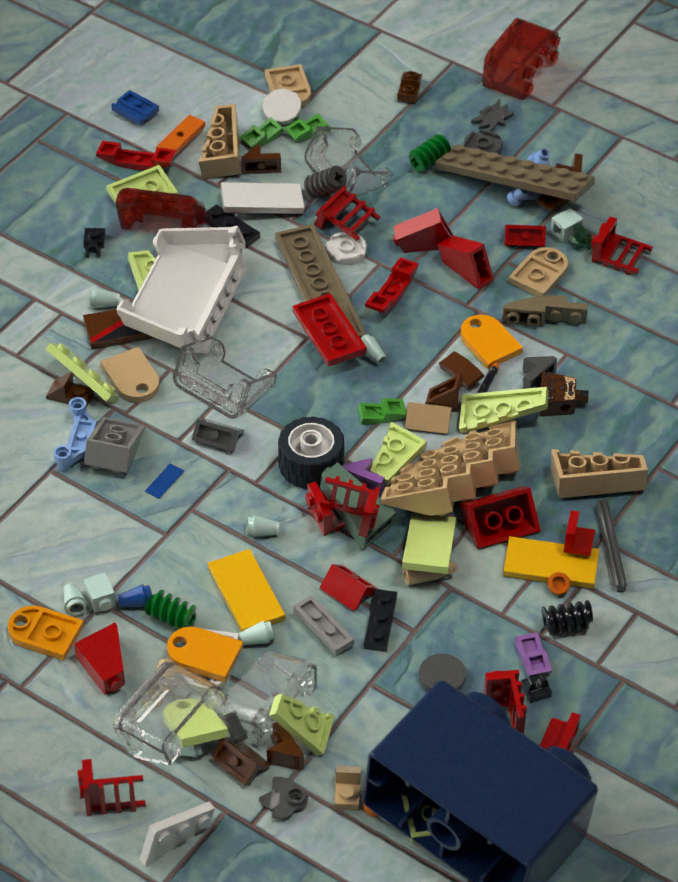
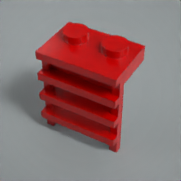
M343 186L318 209L314 225L321 229L330 221L355 241H358L360 236L355 232L371 216L377 221L381 216L375 212V208L372 207L370 209L365 205L366 202L364 200H358L355 193L350 194L346 191L347 187ZM352 202L357 205L343 220L338 221L336 219ZM360 210L366 212L350 229L345 226Z
M610 216L606 223L601 224L599 234L594 235L591 247H593L591 262L596 263V261H599L605 267L611 265L614 266L616 271L622 269L626 271L625 274L634 273L637 275L639 269L634 268L644 250L651 252L653 246L616 234L617 218ZM621 243H627L617 261L611 260ZM633 246L638 247L629 264H623Z
M336 476L335 479L326 477L324 483L333 485L330 501L321 499L320 505L362 516L358 535L367 538L369 529L374 530L380 508V505L376 503L380 488L375 487V490L368 489L365 483H362V486L354 485V480L350 479L348 483L340 481V476ZM338 487L346 489L343 505L335 503ZM351 490L360 493L356 508L348 506Z
M316 482L309 483L308 493L305 494L306 503L323 535L326 536L328 532L334 530L336 532L341 531V528L346 527L344 521L339 522L332 508L320 505L321 499L327 500L328 498L325 494H322Z
M519 669L486 672L484 694L494 699L501 707L508 706L512 727L524 735L527 707L524 705V693H521L522 683L519 681Z
M92 759L82 760V770H77L80 799L85 798L87 816H92V812L101 811L102 815H107L106 810H116V814L121 813V809L131 808V812H136L137 807H146L145 800L135 801L134 783L143 782V775L94 779ZM128 783L130 801L120 802L119 784ZM104 785L114 786L115 803H106Z

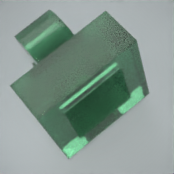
M579 222L573 227L575 234L569 240L576 251L581 249L583 245L590 250L593 248L591 247L592 236Z

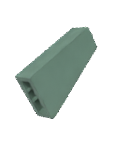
M338 462L333 467L326 468L321 474L320 488L329 501L333 485L324 483L326 477L335 479L336 476H340V481L348 483L350 479L354 480V485L362 486V483ZM338 487L335 503L343 505L346 493L345 488ZM351 490L349 507H357L359 492ZM379 497L376 503L380 505L374 530L369 529L367 538L358 535L362 516L335 509L362 550L367 548L394 524L396 512L388 505L382 504Z

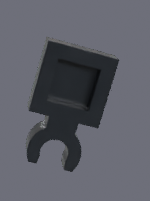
M85 228L83 243L86 258H89V254L92 252L97 253V258L101 257V248L105 246V228Z

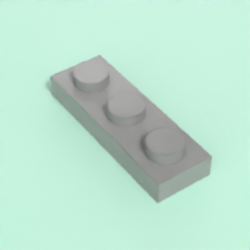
M313 595L293 606V612L335 656L354 645V638Z

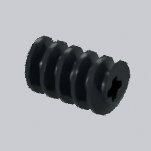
M586 600L584 605L582 602L577 601L575 606L572 603H567L566 608L563 604H559L557 609L553 605H550L548 610L542 607L544 627L549 635H553L554 628L557 629L559 634H562L563 627L570 633L572 625L575 626L576 631H580L581 624L584 625L586 630H589V625L593 621L590 601Z

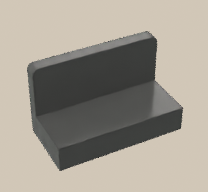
M205 418L197 419L192 440L225 450L235 451L238 436L244 433V429Z

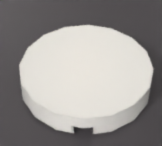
M288 89L272 91L263 102L265 117L274 119L279 125L292 123L296 117H299L302 109L298 95Z
M339 232L330 237L326 244V251L332 261L338 264L349 265L355 264L365 257L367 246L362 236H360L358 241H355L345 232Z

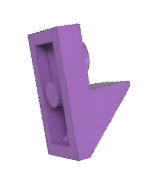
M372 458L342 466L361 483L367 484L366 487L368 489L375 490V487H379L378 497L381 498L384 491L385 477L370 472Z

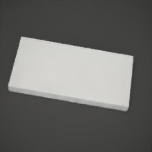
M221 182V195L225 213L304 214L300 184Z

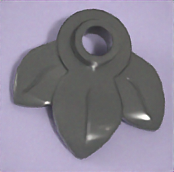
M273 777L274 791L259 797L260 803L265 808L273 810L272 818L275 819L288 818L294 811L301 810L308 804V795L304 789L297 787L293 780L285 777Z

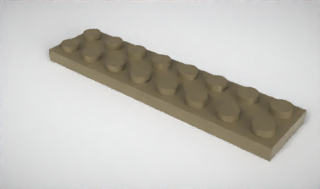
M454 145L451 151H448L447 154H444L435 162L436 169L572 201H577L595 184V176L587 175L584 172H573L566 168L560 169L551 167L548 164L542 165L530 160L516 159L513 156L507 157L495 152L489 153L480 149L467 148L463 145Z
M314 224L276 232L275 240L303 301L305 302L331 293L359 337L361 338L366 335Z

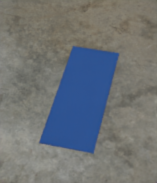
M170 463L145 492L159 499L184 470Z

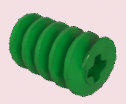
M436 134L410 151L409 161L416 172L423 173L430 166H434L435 162L444 154L451 151V146L443 135Z
M162 589L157 594H153L147 601L145 614L152 615L155 619L159 618L161 622H167L168 625L175 626L178 630L184 627H193L196 620L195 605H191L187 609L188 602L184 601L180 605L181 600L179 597H176L172 602L173 595L168 593L164 598L165 591Z

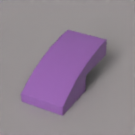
M538 632L515 637L514 641L528 677L552 672L546 649L543 650Z

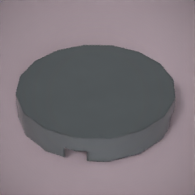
M479 130V132L474 133L473 131L465 137L464 147L480 149L489 153L495 152L500 155L503 149V142L498 134L489 130Z
M434 654L422 662L419 668V682L425 687L427 692L440 680H444L460 690L466 680V669L463 663L455 656Z

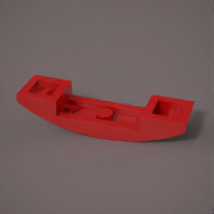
M102 141L96 156L119 167L147 170L157 165H160L161 168L170 166L177 152L174 149L157 148L155 153L122 149L121 143Z
M400 257L392 267L390 277L378 293L373 292L366 301L365 307L381 313L390 311L406 292L418 269L419 263Z

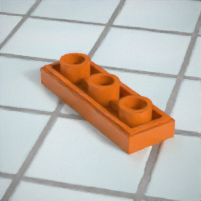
M189 114L156 146V150L157 148L174 149L177 155L205 127V121Z

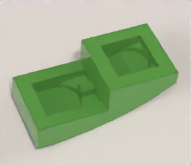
M319 114L305 122L300 118L285 127V131L295 142L311 139L330 129L328 123Z
M269 118L259 128L253 125L240 136V139L252 149L258 144L261 147L270 143L285 131L274 119Z
M382 398L380 404L359 403L358 406L361 424L388 423L406 418L407 415L403 399Z

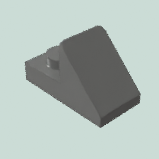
M554 356L525 357L523 360V373H525L523 389L540 387L542 372L555 374L557 358Z

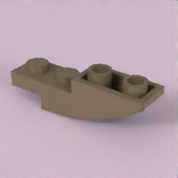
M568 296L525 298L503 306L502 323L544 327V321L586 324L588 304L567 302Z

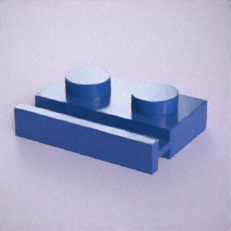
M131 90L118 98L116 103L111 104L112 111L140 126L143 125V121H148L159 112V105Z

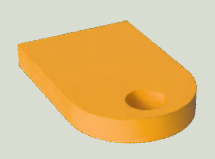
M474 315L467 318L461 325V340L487 369L495 362L501 364L523 353L521 344L497 319L491 316ZM472 325H479L480 327L474 328Z
M40 606L22 607L15 611L8 621L9 636L16 645L63 661L66 659L84 627V620ZM18 621L27 622L24 626L15 625Z
M199 627L181 628L175 631L167 642L168 657L179 668L222 682H226L243 649V641ZM177 642H184L186 644L180 648L174 646Z

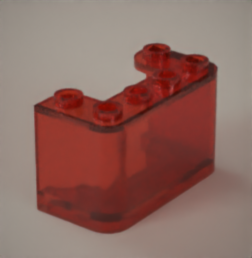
M515 18L485 56L482 86L524 100L528 94L532 93L534 88L532 79L536 70L542 67L544 60L546 59V64L549 65L558 60V45L561 40L559 33L526 20Z

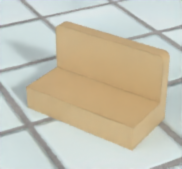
M409 402L405 428L447 434L449 432L452 407Z

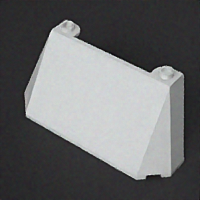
M238 226L159 229L156 237L153 239V246L158 256L133 303L131 304L127 299L122 300L117 306V314L125 326L187 351L206 352L246 271V262H242V250H245V240Z

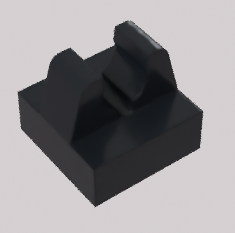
M544 673L521 680L522 689L529 704L552 697V690Z

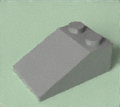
M102 417L87 439L84 464L90 465L94 469L105 468L112 470L114 473H127L133 463L145 425Z

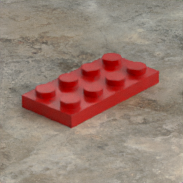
M331 293L292 306V312L328 367L367 354V347Z

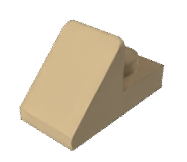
M337 765L334 809L359 811L362 767Z

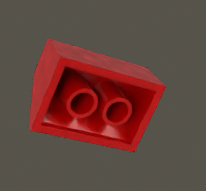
M521 486L460 503L465 526L478 549L507 541L509 536L521 537L541 531L531 487Z

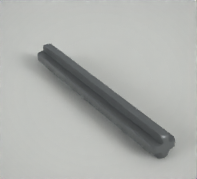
M605 499L598 500L596 502V510L613 586L617 592L625 591L627 582L609 503Z

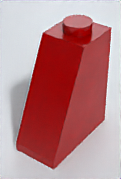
M438 208L393 226L395 235H393L394 243L397 247L400 246L404 253L439 250L437 244L453 235Z
M452 235L437 244L442 262L475 288L480 289L494 280L483 243Z
M115 622L74 643L77 660L104 695L117 691L125 685L118 627Z

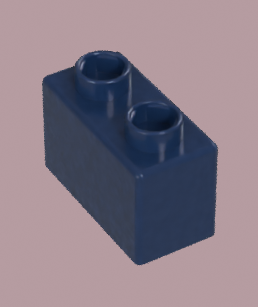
M440 680L369 753L363 803L410 838L411 833L408 821L412 818L415 832L429 831L431 836L412 838V840L471 882H547L585 838L598 788L592 782V777L587 767L573 753L556 746L546 749L542 748L511 726L507 713L494 699L475 691L465 695L448 682ZM402 795L407 796L410 809L405 812ZM426 805L430 807H427L423 814L429 819L428 821L424 820L421 816V810ZM432 807L437 809V811L433 815Z

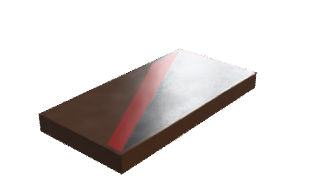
M116 309L83 315L91 349L155 338L125 326L120 316H118Z

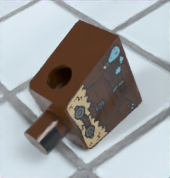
M542 372L541 387H547L548 405L546 410L540 411V416L572 415L575 413V403H588L589 390H576V379L574 377Z

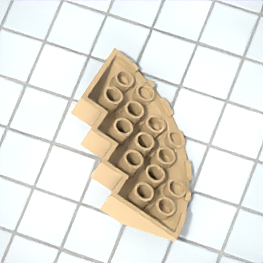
M516 419L491 425L489 430L480 433L476 430L468 432L469 434L460 440L458 437L451 438L442 443L443 447L437 450H427L420 454V460L413 464L407 463L399 470L400 475L392 477L390 480L391 485L385 487L381 503L429 516H444L453 512L454 502H467L472 498H476V488H490L498 484L499 474L510 475L520 471Z

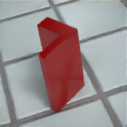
M505 224L504 245L545 246L546 226Z
M571 510L563 553L591 556L595 530L578 527L580 511Z
M331 564L320 585V589L353 611L358 609L364 596H373L375 589H377V587L342 564Z
M571 712L567 722L551 718L540 746L544 749L556 746L570 751L579 730L581 715Z

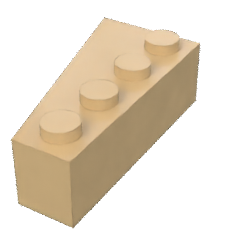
M235 104L216 106L210 123L211 128L207 133V141L202 149L203 154L199 159L202 179L242 174L239 120Z
M551 449V473L559 498L646 490L648 468L643 455L614 453L611 457L602 454V452H593V455L579 454L580 451L570 450V454L559 453V450Z

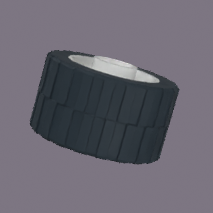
M313 416L295 419L281 430L280 437H278V466L285 480L294 486L305 489L308 488L309 483L316 482L320 488L321 474L326 468L333 467L337 462L341 466L344 465L345 441L341 429L335 423L325 418Z

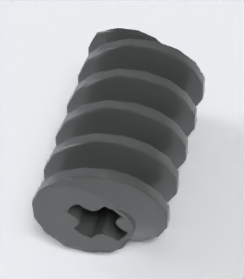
M336 165L308 175L304 181L305 191L310 197L316 199L335 193L346 185V173L340 166Z

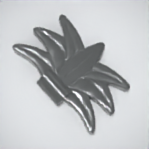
M498 99L494 105H488L479 112L480 115L471 119L470 123H480L479 129L489 127L488 130L493 131L497 124L505 126L504 120L512 117L514 111L507 112V104L500 108L501 100Z

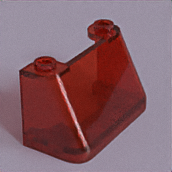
M124 188L119 191L115 202L121 229L131 230L132 224L137 221L143 223L145 214L182 219V228H203L206 215L205 204L201 200L188 195Z

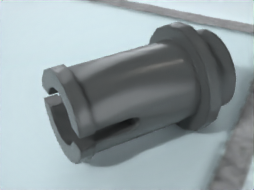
M236 711L222 717L231 735L230 741L238 744L248 738L246 735L248 731L244 730Z

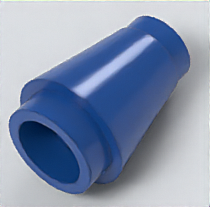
M142 584L122 594H118L120 607H145L147 601L152 596L151 588L149 585L144 586Z

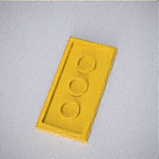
M509 536L503 576L548 582L552 574L562 572L569 577L570 586L594 589L599 549L592 548L591 556L563 553L564 544Z
M250 549L208 562V569L241 632L263 620L264 623L270 621L271 625L285 620V613Z

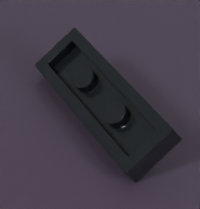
M218 205L213 206L202 214V220L212 227L238 226L245 240V248H248L260 239L259 231L231 213H225L224 209Z
M375 589L364 640V649L387 652L398 592Z

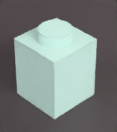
M569 208L552 217L550 233L564 244L582 234L583 218Z
M106 573L83 579L85 595L94 614L116 607L115 592Z

